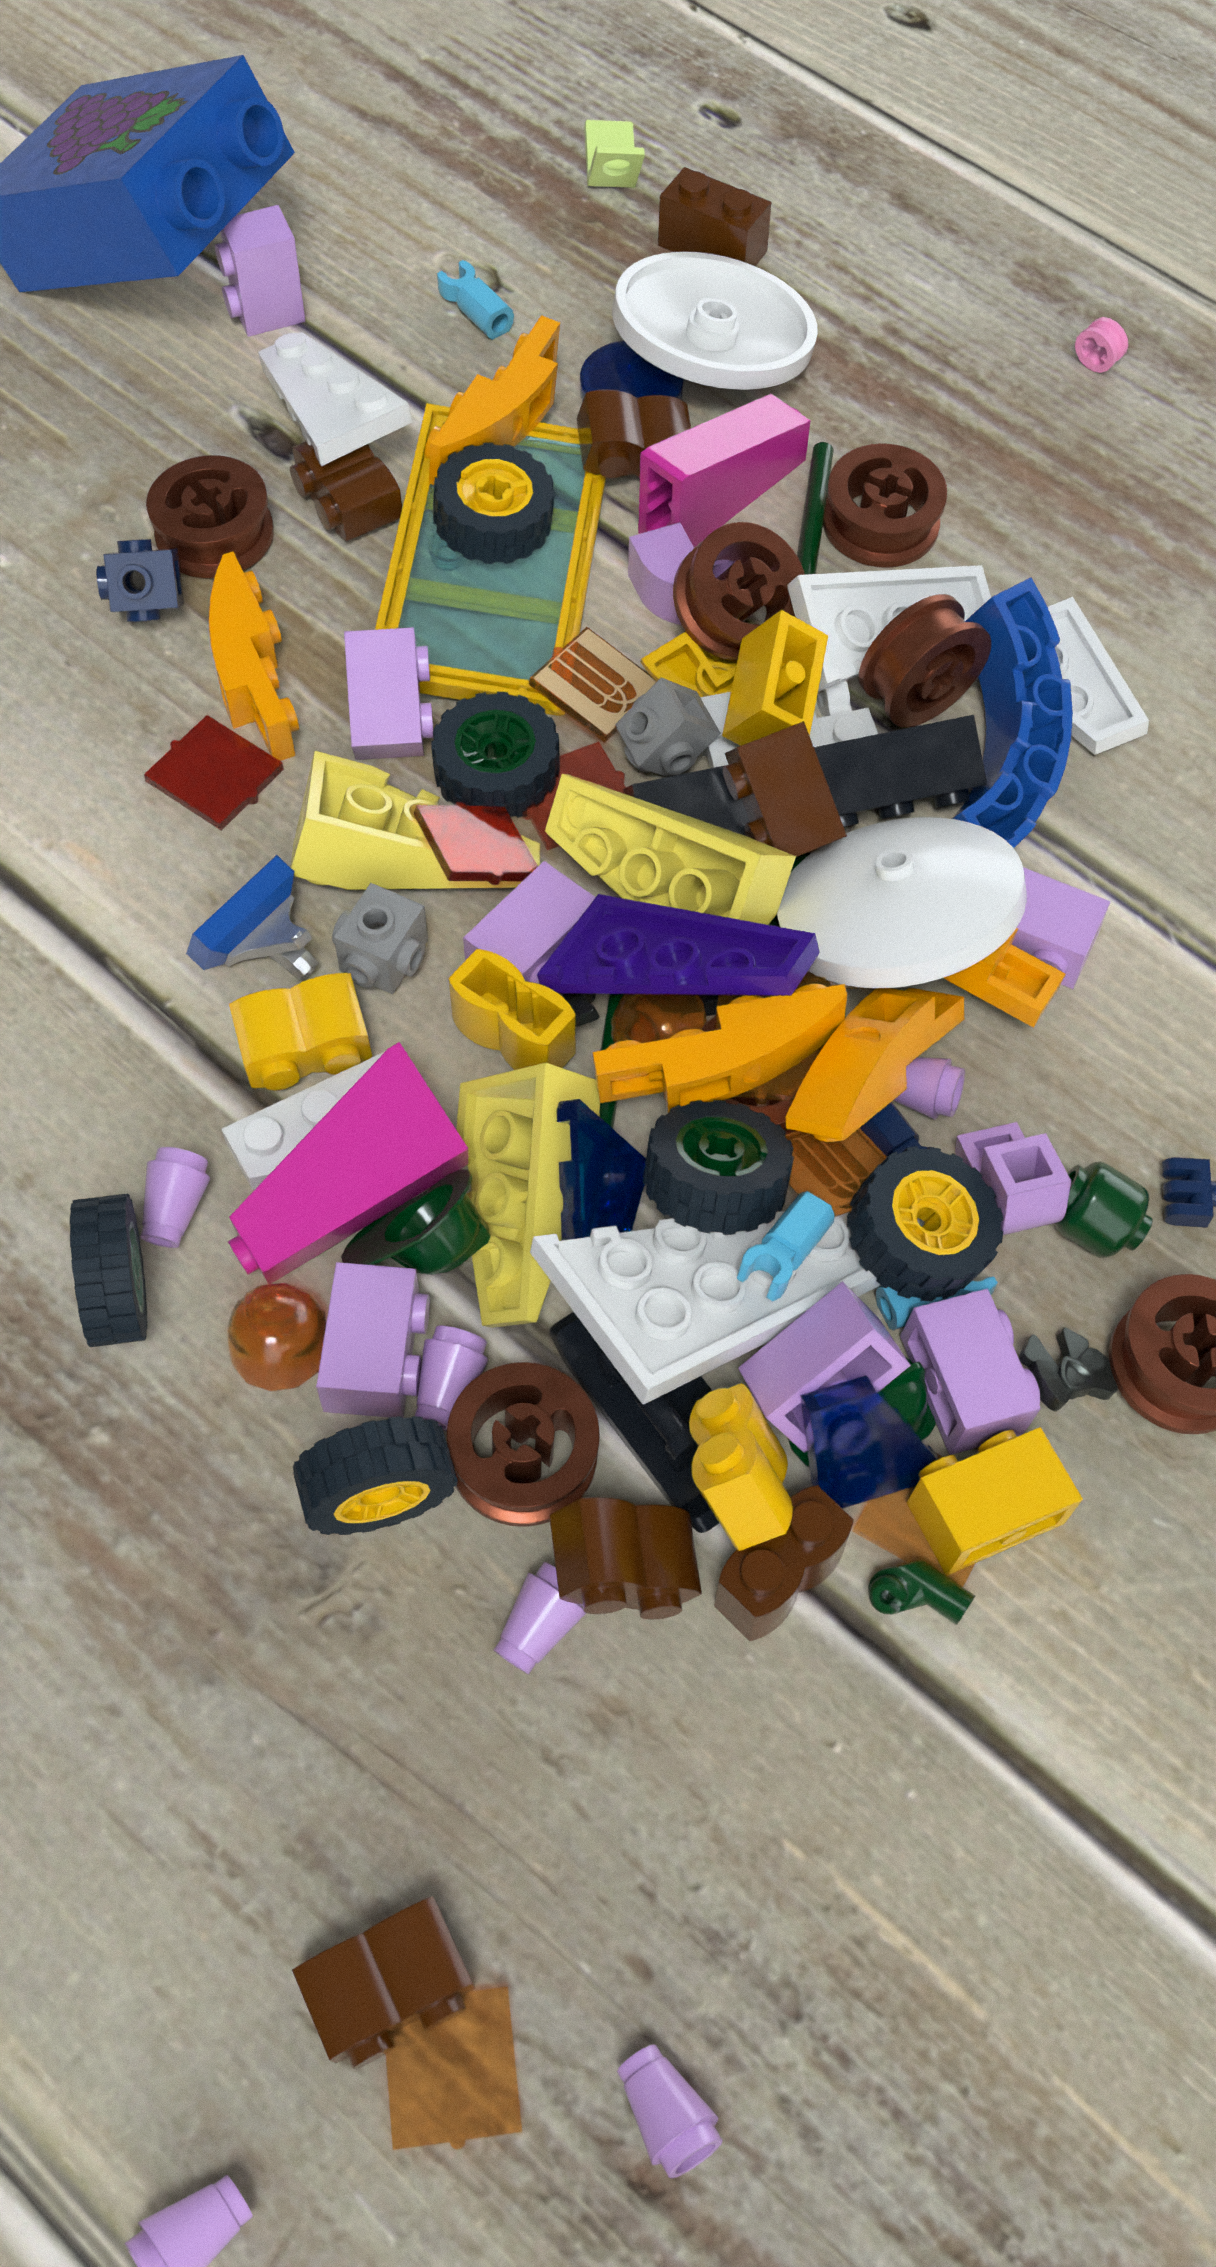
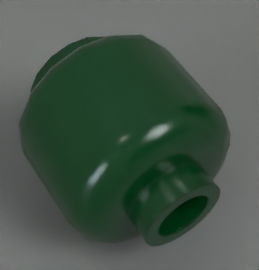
M1094 1162L1085 1168L1079 1165L1074 1166L1067 1173L1071 1179V1186L1065 1216L1060 1222L1055 1223L1058 1231L1101 1258L1111 1257L1124 1247L1131 1251L1135 1250L1143 1242L1153 1223V1218L1146 1214L1149 1204L1148 1191L1141 1184L1105 1162Z

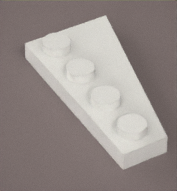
M303 332L285 334L279 337L274 345L258 352L263 372L279 398L285 400L293 421H298L303 437L308 445L312 444L314 447L316 458L321 466L412 423L408 402Z
M982 565L798 575L787 585L795 617L829 635L818 691L859 676L862 660L874 639L890 621L914 603L933 595H951L962 605L965 612L964 621H966L991 598Z

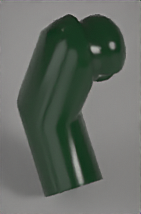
M921 1560L883 1568L871 1578L868 1585L870 1603L882 1614L893 1615L928 1605L955 1625L959 1623L975 1598L974 1594L927 1562Z

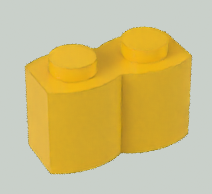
M476 949L448 978L452 1018L457 1028L474 1043L485 1048L500 1050L506 1062L514 1070L542 1063H549L563 1068L576 1054L575 1013L570 1004L561 995L546 986L525 982L521 972L506 958L487 950Z
M334 973L318 976L303 981L290 989L278 988L255 992L229 1004L244 1068L251 1088H266L274 1091L287 1089L295 1085L300 1078L312 1072H327L336 1075L372 1057L368 1034L351 973Z
M740 1383L727 1389L721 1388L709 1392L702 1399L697 1400L690 1415V1433L698 1445L692 1461V1477L734 1547L741 1551L786 1534L790 1526L793 1506L791 1498L782 1484L787 1473V1455L751 1392L744 1384Z

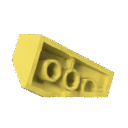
M542 1063L460 1083L456 1130L468 1147L467 1166L471 1173L472 1181L470 1184L471 1191L467 1195L488 1225L491 1234L488 1243L472 1255L482 1326L494 1328L536 1323L551 1280L530 1253L534 1236L557 1234L559 1241L565 1240L598 1142L600 1100L595 1079L549 1063Z

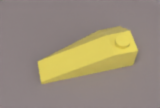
M314 751L293 843L290 868L295 871V877L306 879L316 885H331L346 890H366L370 883L385 889L516 888L540 865V843L477 814L460 818L445 811L438 805L440 797L423 789L417 797L387 784L390 774L374 766Z
M569 774L561 775L545 832L591 876H599L623 899L769 925L777 915L796 858L792 854L742 834Z

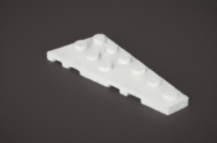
M851 1210L834 1216L832 1226L798 1269L792 1271V1276L785 1293L775 1301L766 1298L773 1281V1277L769 1273L760 1270L754 1271L744 1283L736 1278L743 1255L749 1248L762 1244V1239L785 1211L776 1212L774 1220L768 1224L763 1223L759 1225L757 1230L746 1232V1230L738 1231L734 1235H723L721 1232H710V1234L699 1232L696 1228L677 1224L674 1222L675 1219L670 1218L659 1220L656 1228L619 1233L617 1226L592 1229L590 1237L559 1241L557 1234L534 1236L530 1249L531 1255L643 1405L771 1341L842 1281L858 1297L881 1286L876 1282L877 1278L869 1270L866 1272L862 1267L857 1251L853 1250L850 1244L851 1230L850 1227H847V1215ZM918 1218V1223L923 1227L925 1222Z

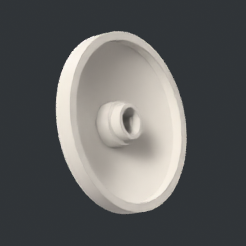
M662 253L634 263L619 278L612 305V316L617 331L623 340L642 358L672 375L717 388L738 390L761 389L780 385L795 378L807 367L818 334L816 318L811 308L785 282L751 264L708 253Z
M935 817L905 818L859 828L846 833L847 837L813 851L790 873L777 912L780 927L816 934L820 953L809 968V972L828 981L848 986L895 988L923 984L950 976L989 956L1006 942L1019 925L1025 912L1027 891L1023 865L1017 852L1005 839L982 826L956 819Z

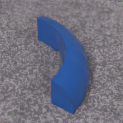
M1032 577L992 596L965 621L980 624L991 637V651L983 670L978 676L982 688L986 715V740L983 764L987 785L973 788L969 794L970 801H966L952 819L982 826L1005 839L1013 848L1036 826L1035 822L1041 815L1047 801L1057 792L1067 764L1072 734L1071 683L1069 679H1062L1060 663L1055 647L1060 642V637L1048 607Z

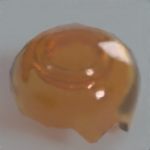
M624 994L618 1002L611 1022L613 1042L635 1040L640 1043L669 1039L673 1034L682 1030L701 1029L707 1023L704 1003L699 995Z
M287 1283L260 1285L246 1292L242 1299L237 1300L227 1327L228 1351L232 1366L247 1384L268 1391L299 1387L319 1372L327 1321L325 1319V1311L310 1291Z

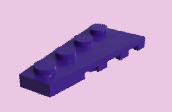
M598 894L537 973V978L541 985L557 993L792 995L820 951L815 933Z

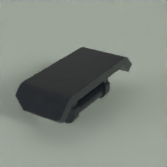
M574 1312L555 1323L550 1328L549 1333L563 1362L669 1504L690 1513L691 1526L699 1533L707 1532L718 1525L719 1521L692 1477V1461L698 1445L690 1433V1415L697 1400L702 1399L712 1391L702 1376L643 1405Z

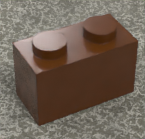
M684 167L660 195L658 246L672 252H700L725 256L756 266L767 253L772 202L751 194L746 190L706 176L704 173Z
M804 721L724 753L728 765L723 767L726 785L734 800L742 799L750 822L744 825L747 837L796 857L847 837Z

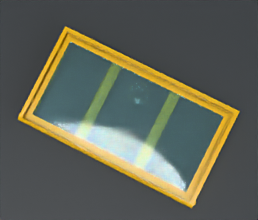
M426 403L375 630L414 627L417 646H428L430 681L419 682L420 693L458 700L466 698L467 700L476 697L475 694L484 692L486 694H497V691L508 692V695L527 697L529 702L535 705L538 703L545 709V714L562 716L566 713L568 704L535 680L534 677L580 635L606 477L589 473L583 469L577 428L540 422L514 449L525 450L532 454V458L536 461H541L546 466L547 474H551L554 481L553 490H555L552 526L549 536L545 537V544L540 549H535L531 556L525 559H516L514 563L494 562V564H484L480 560L474 559L472 561L464 558L463 554L448 548L447 542L444 539H440L436 532L437 525L433 524L434 485L429 483L430 459L425 457L427 439L435 426L442 427L448 418L450 407ZM576 641L573 645H571L568 648L575 654L577 652L578 642ZM565 651L558 658L574 670L576 657ZM557 660L552 662L548 668L571 685L573 672Z

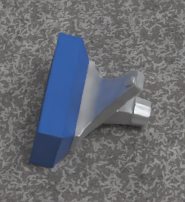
M276 855L192 933L186 954L203 970L223 964L229 967L240 961L269 956L301 981L310 976L316 969L318 962L304 946L312 938L307 929L296 926L291 922L289 914L295 899L291 895L295 871Z

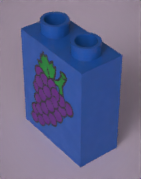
M244 55L81 85L0 163V264L19 292L176 277L190 265L295 153L284 133L282 121L277 110L265 97Z

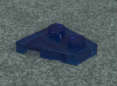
M580 1099L559 1102L556 1110L557 1122L570 1125L571 1161L559 1162V1187L563 1196V1210L561 1212L562 1240L590 1237L592 1229L617 1226L619 1233L632 1231L645 1186L643 1184L646 1158Z
M867 1375L800 1395L812 1486L818 1485L842 1509L916 1486L920 1480L919 1472L927 1465L939 1459L930 1445L927 1446L919 1438L906 1418L897 1408H892L884 1394Z

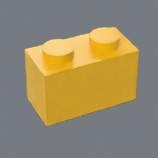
M780 610L743 637L722 736L742 746L803 721L810 735L829 635Z
M1041 1427L1018 1437L1014 1430L1001 1432L981 1444L978 1448V1454L959 1462L955 1455H948L932 1462L919 1472L920 1480L908 1499L907 1505L946 1576L1065 1524L1083 1500Z

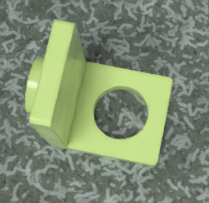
M586 120L584 134L587 185L635 188L645 157L644 148L634 147L633 123L628 121Z

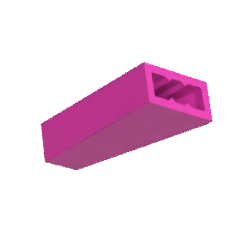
M769 394L649 446L641 452L638 533L641 534L680 522L693 547H696L710 533L728 522L806 460L811 420L773 394Z
M400 1042L388 1048L229 1216L238 1235L227 1242L247 1275L259 1269L270 1285L419 1195L448 1174L468 1165L467 1145Z

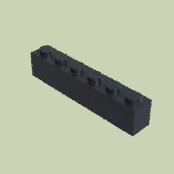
M974 715L814 747L843 827L859 824L857 812L876 808L879 810L880 819L915 812L913 801L933 797L935 808L970 801L968 789L987 785ZM724 766L636 783L623 789L626 795L746 836L744 825L750 822L742 799L734 800L728 790L723 775Z

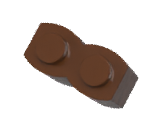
M617 390L586 392L576 418L583 469L589 473L602 475L607 478H619L632 474L640 477V456L642 451L649 446L691 429L688 404L686 402L664 395L636 398L631 394Z
M305 441L292 447L295 464L290 466L292 481L302 497L309 495L314 501L317 515L326 530L334 529L344 541H349L400 519L402 512L400 488L390 470L378 457L374 456L368 444L323 466L317 460L312 444L308 445Z
M818 1485L803 1489L790 1497L793 1514L786 1534L741 1551L736 1550L722 1569L714 1607L749 1641L762 1638L779 1627L790 1614L798 1593L810 1590L822 1583L835 1570L842 1558L854 1519Z
M591 1497L579 1498L549 1515L559 1598L566 1602L583 1604L585 1613L607 1614L629 1608L639 1610L640 1617L643 1619H664L678 1615L682 1612L683 1603L702 1594L690 1513L688 1511L673 1506H635L628 1501L620 1499Z
M433 1896L395 1913L363 1933L319 1953L292 1969L329 2060L336 2064L349 2058L353 2069L363 2067L395 2049L396 2045L391 2035L405 2026L420 2020L424 2031H428L458 2016L467 2009L462 1997L476 1989Z

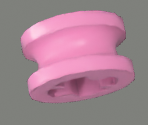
M1105 317L1095 319L1087 329L1079 334L1075 342L1076 354L1081 363L1091 371L1099 373L1108 371L1116 361L1126 354L1128 349V338L1124 329L1118 322Z

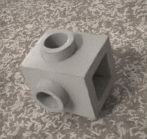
M662 677L645 694L640 696L634 702L632 708L615 724L627 745L624 751L629 761L644 773L651 771L666 777L680 775L688 770L695 763L697 757L721 734L697 691Z
M370 883L352 911L345 910L335 924L332 941L336 948L339 970L343 973H351L352 980L357 985L367 988L375 986L393 994L404 976H412L422 962L425 944L428 941L424 905Z

